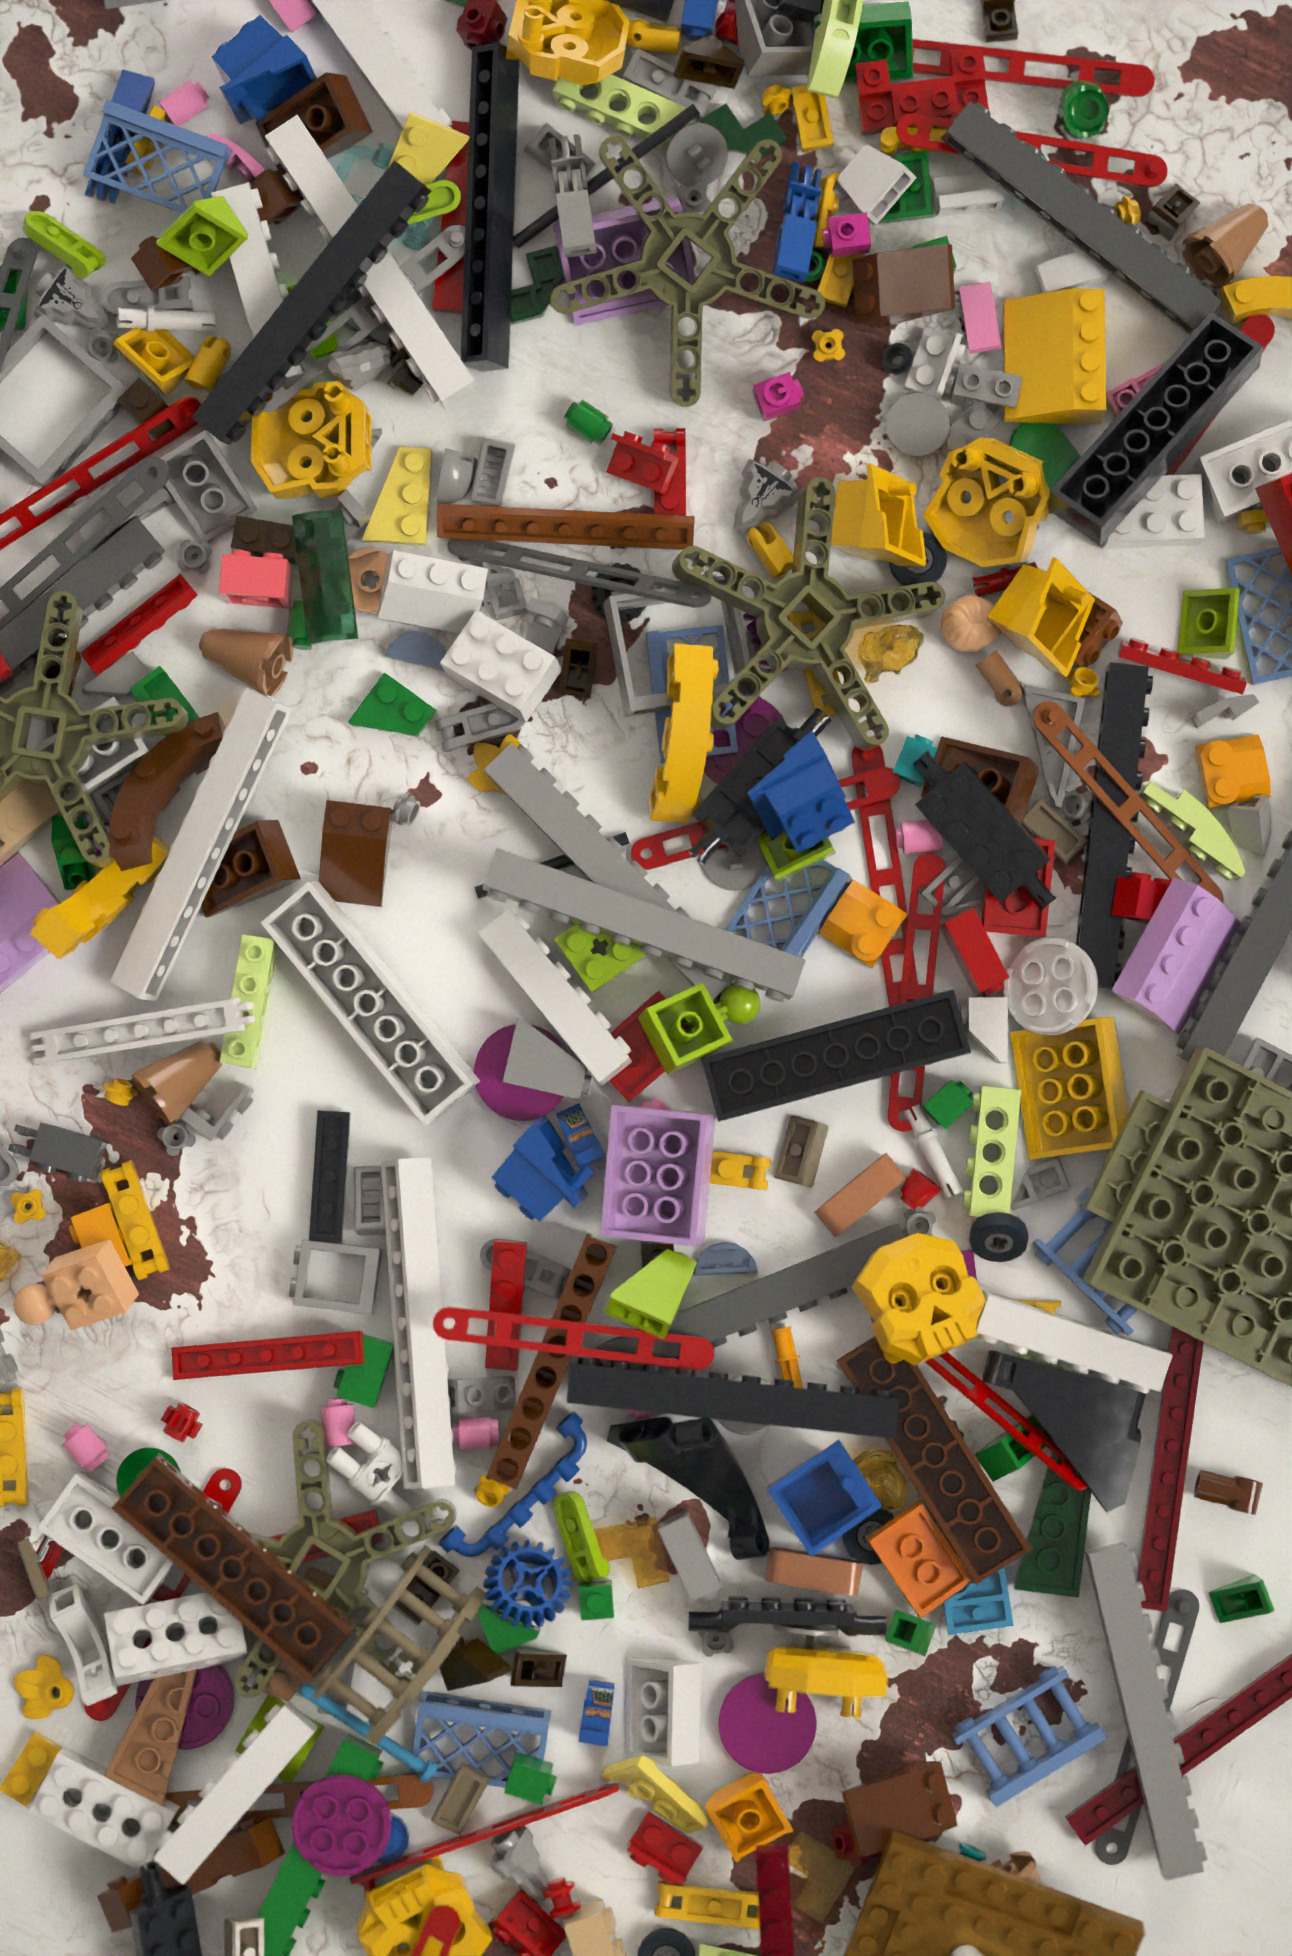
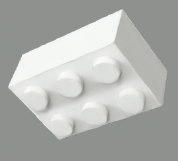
M1201 474L1162 476L1102 543L1103 549L1199 545L1205 538Z
M475 611L440 662L449 678L525 723L562 671L555 656L478 611Z

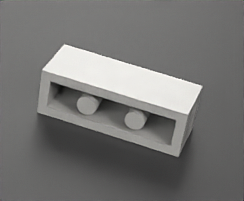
M151 468L149 476L156 478L158 474L154 468ZM116 479L102 485L100 487L101 492L89 497V495H86L72 503L73 507L67 510L72 521L77 520L119 481ZM134 480L116 498L126 508L144 490ZM165 485L97 546L109 540L136 516L140 521H143L175 503ZM104 508L78 530L85 543L112 520V517Z

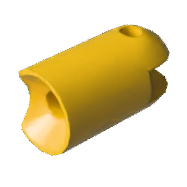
M635 19L630 22L627 44L634 49L639 48L645 51L678 55L681 27L652 24L642 19Z
M216 336L206 338L202 342L184 381L194 389L206 388L211 393L231 355L229 342L225 338H218Z
M761 522L759 531L753 527L749 529L747 534L748 543L771 578L775 580L792 569L793 554L776 529L768 522Z

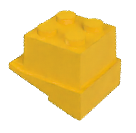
M866 464L867 480L838 482V490L834 500L835 511L831 546L863 560L888 561L897 566L925 567L926 555L923 531L917 527L914 495L917 491L915 483L909 482L873 464Z
M1052 557L1047 571L1023 564L987 617L1021 651L1036 658L1046 669L1067 677L1081 644L1078 641L1095 599L1057 558Z

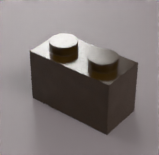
M236 515L231 549L251 552L253 557H263L264 553L282 554L283 559H287L290 564L298 565L304 533L298 526Z

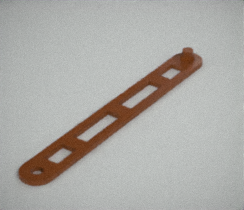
M1052 701L1038 704L1032 715L1035 728L1169 880H1173V878L1181 879L1175 871L1185 862L1200 879L1197 885L1223 903V893L1218 885L1065 711ZM1065 727L1082 745L1074 755L1056 737ZM1092 759L1099 764L1128 797L1119 807L1084 769ZM1138 811L1143 814L1173 848L1165 859L1130 821Z
M418 1773L377 1776L376 1780L368 1779L374 1786L398 1784L399 1800L386 1801L390 1810L423 1807L430 1802L434 1794L432 1781L429 1780L424 1784L418 1780ZM316 1781L269 1784L261 1794L284 1793L285 1808L246 1811L238 1821H243L252 1816H256V1819L292 1817L294 1808L301 1797V1791H305ZM202 1790L167 1792L166 1799L180 1806L171 1826L181 1825L177 1819L187 1808V1800L202 1799L199 1796Z

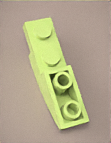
M824 0L821 23L815 29L807 91L835 99L839 97L854 49L863 0Z
M1151 781L1143 788L1139 796L1144 799L1145 804L1154 813L1163 812L1171 818L1169 823L1183 833L1186 830L1191 832L1184 844L1190 847L1188 852L1193 857L1202 862L1207 859L1216 866L1214 871L1226 880L1230 881L1232 878L1238 880L1243 877L1246 872L1232 840L1212 813L1196 798L1184 790L1175 799Z

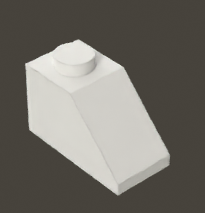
M1008 997L966 998V1005H960V1014L963 1024H966V1032L997 1063H1008Z

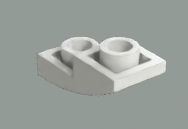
M1082 250L1038 264L1034 268L1043 293L1102 282L1110 276L1104 267Z

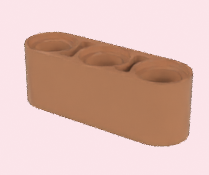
M886 1152L814 1213L832 1235L837 1237L899 1186L907 1176Z
M770 1547L765 1581L842 1595L858 1596L863 1563L821 1554H815L810 1557L808 1552Z

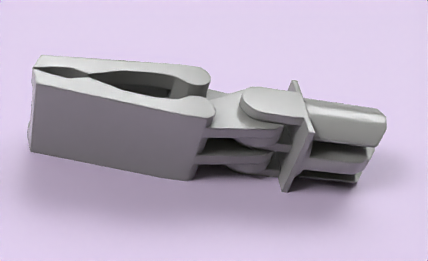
M579 134L574 135L576 156H570L568 137H561L563 157L559 159L555 138L549 139L564 256L568 258L597 253L588 189H583V187L588 188L581 137Z

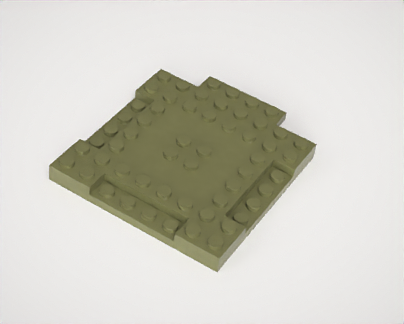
M1196 1046L1169 1103L1144 1090L1139 1091L1082 1207L1110 1222L1082 1282L1292 1387V1092L1207 1047Z

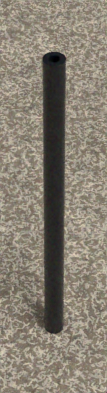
M691 104L632 148L638 160L699 116L700 112L694 104ZM629 157L624 162L619 158L617 161L620 165L614 167V169L618 173L624 166L631 164L632 161ZM605 168L587 182L588 188L583 187V189H588V194L591 196L613 178ZM557 205L513 237V241L518 248H521L559 219Z

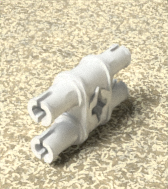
M357 1421L350 1428L347 1436L366 1451L367 1456L358 1463L340 1447L336 1446L327 1455L326 1462L346 1478L345 1482L348 1487H354L365 1496L370 1505H380L393 1517L411 1511V1505L391 1490L397 1481L401 1480L404 1483L402 1452L390 1443L389 1438L377 1436L364 1424ZM378 1467L381 1470L384 1468L385 1473L380 1475L379 1473L375 1474L373 1471ZM430 1488L412 1490L418 1495L424 1496Z

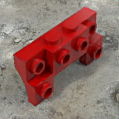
M982 47L950 51L949 58L952 76L890 84L887 60L855 64L862 136L880 134L887 127H896L901 117L909 113L955 120L969 101L974 104L979 103L989 110ZM909 125L907 128H916V127H915L914 125ZM933 126V129H947Z

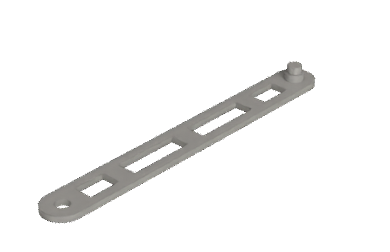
M461 225L448 227L399 267L403 274H406L413 282V289L417 295L464 257L465 227ZM438 248L447 259L427 275L418 263ZM369 295L364 298L362 297L330 323L321 338L310 343L305 350L307 351L305 358L299 364L307 374L287 390L282 386L278 391H272L273 397L270 401H265L266 406L262 411L263 413H271L279 409L329 368L330 355L318 363L309 352L338 330L350 318L361 330L333 353L351 350L380 325L377 318L373 319L364 309V306L372 301Z

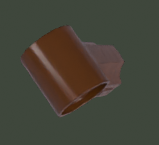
M1200 1469L1194 1486V1497L1227 1505V1508L1256 1515L1263 1483L1240 1476L1233 1478Z

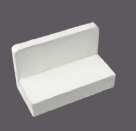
M983 172L936 177L933 181L938 217L1000 210L1004 202L1003 189L999 188V185Z

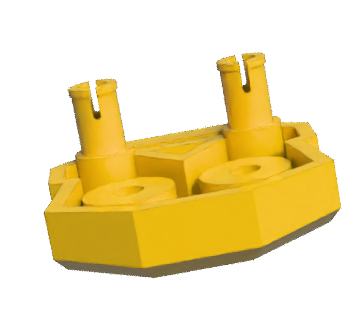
M516 0L508 35L506 59L522 60L528 67L530 75L557 82L558 77L580 86L598 83L622 68L630 21L619 5L606 0Z
M340 381L314 383L311 389L303 388L276 411L271 413L261 412L257 417L252 418L251 463L275 499L297 498L316 493L319 498L338 497L361 473L372 471V415L366 404L350 393ZM272 393L268 396V398L265 401H270L272 399ZM307 415H313L309 422H304V418ZM306 461H312L309 467L303 468V464Z
M980 437L964 447L949 451L939 474L943 483L922 515L943 549L981 567L1027 561L1034 543L1038 522L1046 521L1050 512L1048 510L1050 490L1045 482L1042 468L1044 461L1006 445L999 440ZM999 475L1009 480L1000 485ZM966 491L970 492L972 497L969 503H966L963 498ZM1008 511H1011L1014 516L1011 523L1007 522L1005 518Z
M916 1233L881 1247L870 1256L851 1286L874 1319L870 1327L883 1351L885 1359L890 1363L895 1364L897 1361L900 1362L904 1359L915 1366L967 1344L978 1335L976 1332L977 1320L986 1300L977 1280L972 1276H968L963 1255L955 1241ZM936 1281H940L943 1284V1290L936 1286ZM894 1298L901 1300L902 1307L895 1304ZM931 1320H933V1321H935V1322H937V1323L934 1324V1325H931Z
M816 1644L815 1648L775 1645L766 1652L764 1677L770 1681L769 1687L777 1688L775 1711L785 1712V1701L787 1699L786 1710H788V1713H795L797 1692L842 1696L840 1716L850 1718L852 1704L851 1715L853 1718H861L862 1697H886L888 1676L883 1662L874 1653L852 1651L851 1647L836 1646L834 1648L833 1645H823L821 1647L820 1644Z
M438 1856L431 1858V1865L428 1859L424 1860L422 1867L382 1887L375 1885L376 1887L371 1892L370 1890L364 1891L365 1904L356 1924L359 1941L367 1956H412L429 1913L439 1905H448L455 1909L461 1920L460 1929L448 1956H482L493 1938L490 1927L474 1909L471 1892L461 1874L444 1871L443 1860ZM430 1936L422 1956H438L444 1943ZM402 1943L408 1944L404 1948L398 1947Z

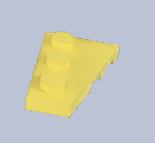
M410 111L388 168L395 160L424 185L430 184L468 142L470 136Z
M399 447L363 535L362 542L427 546L432 448Z
M644 1755L607 1765L600 1775L609 1783L614 1778L628 1787L625 1793L636 1799L639 1797L653 1804V1812L685 1833L705 1829L711 1820L697 1801L690 1799L680 1789L677 1782L666 1777L657 1768L656 1763Z

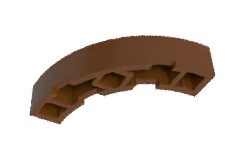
M267 169L261 172L255 178L256 182L251 186V189L258 188L263 205L262 208L257 209L260 221L267 220L268 225L272 222L275 225L281 224L302 206L300 201L304 198L298 189L294 192L291 191L282 176L286 173L284 169L276 171ZM155 236L143 240L138 246L140 249L131 257L134 265L151 290L179 283L183 279L182 275L189 271H193L195 275L202 273L156 245L158 238H155Z
M218 712L187 723L181 731L170 733L142 757L126 778L113 806L108 836L110 843L109 851L121 871L153 863L154 823L159 812L166 808L170 800L180 790L179 785L194 772L198 775L209 768V762L216 754L223 739V732L226 727Z
M252 1816L237 1824L238 1828L229 1831L184 1883L192 1888V1895L214 1886L223 1877L230 1874L232 1877H236L265 1867L286 1854L271 1817L257 1821L256 1816ZM161 1866L163 1888L174 1889L182 1885ZM140 1872L129 1878L122 1875L107 1883L109 1889L97 1895L112 1933L132 1927L129 1912L140 1907L141 1894L144 1893Z

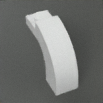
M76 1583L51 1594V1597L47 1598L51 1620L63 1636L72 1655L82 1700L89 1706L116 1694L117 1688L110 1647L99 1620L84 1592Z

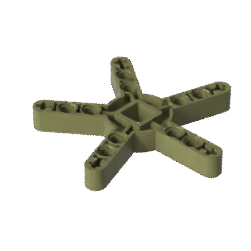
M611 136L600 144L598 151L601 162L640 217L649 233L642 245L640 260L558 285L550 293V305L556 312L569 314L649 289L664 303L671 305L669 391L670 397L676 404L689 407L697 403L700 398L703 306L718 299L725 291L802 318L812 319L822 314L825 300L820 292L736 262L734 245L728 235L730 229L779 165L782 159V150L777 142L768 139L757 142L703 214L691 212L675 214L623 138ZM608 143H611L613 146L618 144L621 146L622 150L619 152V156L623 162L628 157L632 161L631 164L624 166L618 173L614 167L619 166V162L615 157L608 159L605 154L609 151ZM770 147L772 149L770 155L774 159L773 161H765L759 169L765 171L762 176L756 168L749 166L748 163L751 160L753 165L757 164L762 157L759 149L764 150ZM627 170H636L640 174L641 183L637 188L631 189L625 185L624 174ZM743 172L752 174L755 179L754 187L750 191L741 189L738 184V178ZM647 197L656 198L659 202V211L654 216L647 215L642 209V203ZM725 198L732 200L735 204V212L731 217L722 216L718 209L720 201ZM684 237L711 257L691 285L664 265ZM624 270L630 271L635 277L634 285L626 290L622 289L617 282L618 275ZM745 273L753 274L757 280L755 289L750 292L744 291L740 285V280ZM592 280H598L604 286V293L598 299L590 298L586 292L587 285ZM580 284V293L585 300L584 304L579 305V298L570 300L569 307L565 309L562 304H556L555 299L560 297L559 291L564 290L566 294L576 293L577 290L574 288V285ZM776 284L784 285L787 291L786 298L779 303L775 302L770 294L772 287ZM795 289L799 290L796 294L797 297L808 299L812 295V301L816 303V308L809 309L806 313V306L797 302H793V309L790 308L789 305L794 299ZM684 317L691 318L695 324V329L689 336H683L678 331V323ZM683 350H689L694 355V363L689 368H681L677 362V357ZM677 372L683 374L694 373V379L687 377V386L693 389V395H688L686 401H683L682 396L677 394V389L683 388V378L676 379Z
M816 477L812 479L799 493L792 574L784 577L777 584L771 583L697 546H688L683 549L673 560L672 571L680 581L707 588L711 592V596L756 617L757 633L763 645L712 701L711 728L724 730L737 721L785 667L796 670H812L857 748L869 751L887 739L889 728L846 653L845 648L850 643L855 629L916 619L932 614L944 604L945 592L936 582H923L848 595L841 584L828 576L835 488L827 478ZM808 520L815 521L818 524L819 533L813 532L810 529ZM807 551L812 552L816 556L817 564H812L807 560L805 554ZM687 559H690L692 561L691 566L693 567V569L687 567ZM706 566L708 569L703 573V575H701V573L705 570L703 567ZM713 572H719L725 578L724 585L715 582ZM742 586L752 589L754 599L744 596ZM922 596H924V598L926 599L930 598V601L923 600L915 604V601ZM892 598L900 601L902 611H898L892 606ZM800 601L825 623L811 641L786 618ZM861 604H866L871 608L872 616H867L862 612ZM759 660H764L770 665L771 670L769 674L761 671L758 664ZM833 670L843 675V684H839L833 679ZM738 683H744L748 686L750 691L749 697L740 694ZM849 698L859 703V712H855L850 708ZM729 702L734 705L725 713L724 718L720 717L721 708ZM864 716L867 718V720H864L861 723H859L858 721ZM872 730L874 736L868 737L866 732Z
M58 591L49 598L33 686L19 690L7 699L0 697V774L2 776L0 802L23 780L33 784L48 785L82 856L94 866L103 868L109 866L114 861L109 851V833L78 772L86 762L91 746L181 731L186 726L188 714L184 707L173 698L84 711L68 695L83 608L81 603L71 593ZM68 603L71 606V610H65L63 615L59 609L60 607H66ZM60 633H65L67 636L66 642L60 647H54V637ZM53 665H60V674L54 679H48V669ZM173 709L177 714L173 715V721L169 722L164 716H168L169 710ZM153 711H154L159 717H156V718H155V716H154V714H153ZM144 713L146 715L145 723L138 728L132 727L133 717L136 714ZM31 718L59 722L53 753L26 749ZM112 718L114 721L113 728L106 733L100 732L101 722L104 719ZM72 785L77 786L76 797L70 801L64 800L65 789ZM86 814L91 815L92 822L87 829L80 830L77 825L79 818ZM90 838H94L103 847L100 858L94 855L96 848L94 843L89 840Z
M307 1419L295 1427L292 1437L299 1523L287 1531L280 1540L254 1533L250 1534L357 1627L353 1633L358 1637L365 1628V1625L359 1624L356 1621L355 1611L361 1608L369 1612L373 1607L379 1609L363 1591L368 1577L369 1563L447 1530L455 1521L457 1511L454 1504L448 1499H437L360 1533H357L348 1524L334 1519L332 1515L329 1466L326 1462L328 1454L325 1430L322 1423L318 1420ZM307 1426H310L311 1432L317 1433V1437L311 1440L312 1450L319 1448V1452H309L303 1455L302 1450L309 1448L308 1438H302L301 1433L307 1430ZM307 1459H314L319 1463L320 1472L317 1476H310L305 1472L304 1463ZM316 1492L320 1494L323 1500L321 1508L313 1509L309 1507L306 1501L308 1493ZM436 1507H439L441 1511L447 1510L449 1512V1515L445 1518V1523L441 1519H436L428 1524L431 1530H427L425 1519L437 1512ZM420 1513H425V1519ZM411 1519L418 1523L419 1533L416 1536H408L404 1533L402 1524L405 1520ZM381 1532L388 1537L389 1545L387 1548L378 1549L374 1546L372 1542L374 1533ZM313 1544L343 1562L327 1589L297 1571ZM385 1616L384 1619L392 1625V1623ZM375 1630L364 1646L383 1668L397 1679L407 1681L417 1668L414 1664L415 1660L404 1651H401L398 1655L399 1659L403 1663L410 1661L413 1666L410 1669L411 1673L409 1671L400 1672L401 1662L396 1656L392 1661L388 1659L395 1653L398 1647L393 1643L392 1648L388 1650L379 1648L376 1644V1637L381 1633ZM258 1639L235 1679L237 1692L247 1698L259 1695L267 1686L282 1661L278 1654L273 1660L265 1659L262 1656L261 1647L265 1643L261 1639ZM257 1666L263 1668L255 1680L257 1684L249 1687L247 1685V1677L255 1671Z

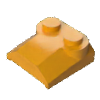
M1259 734L1222 741L1215 740L1195 746L1207 809L1229 806L1237 801L1239 804L1253 801L1252 796L1269 795V798H1271L1268 766Z
M853 879L827 917L818 934L870 968H873L908 914Z
M750 1773L714 1792L704 1804L709 1817L735 1862L740 1861V1858L755 1851V1845H766L788 1832H793L791 1824L762 1773Z

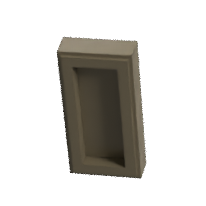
M1041 797L1025 813L1021 824L1036 839L1055 840L1054 856L1064 865L1088 841Z
M461 1761L431 1821L461 1835L491 1776Z

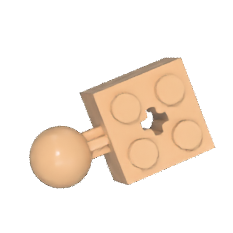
M108 1239L55 1257L41 1275L46 1286L29 1284L22 1287L14 1298L13 1306L16 1316L28 1325L45 1323L52 1317L55 1308L58 1307L70 1330H74L126 1313L139 1293L111 1240Z

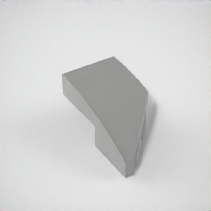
M482 562L483 568L488 569L486 581L496 620L527 613L520 580L515 577L514 571L508 568L504 569L496 564Z
M131 651L82 688V692L84 695L89 696L97 694L108 696L110 699L115 697L119 701L120 696L126 697L132 693L129 688L150 672L135 653Z
M1254 694L1228 698L1202 709L1194 714L1191 720L1198 729L1223 711H1226L1233 721L1257 705L1259 701Z
M1059 1157L1027 1169L1012 1202V1211L1071 1187Z

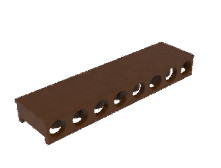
M589 1232L586 1234L552 1319L586 1323L616 1251V1245L596 1238ZM548 1327L542 1343L565 1345L567 1329ZM537 1352L485 1479L489 1481L491 1479L515 1490L517 1489L572 1355Z
M875 1336L836 1360L851 1385L860 1388L859 1394L872 1396L873 1389L893 1391L892 1398L900 1399L896 1439L885 1438L975 1585L1032 1550L917 1365L914 1366L904 1359L900 1362L897 1361L895 1364L888 1362Z
M160 1454L151 1461L129 1489L112 1506V1509L308 1682L316 1677L357 1629L353 1623Z

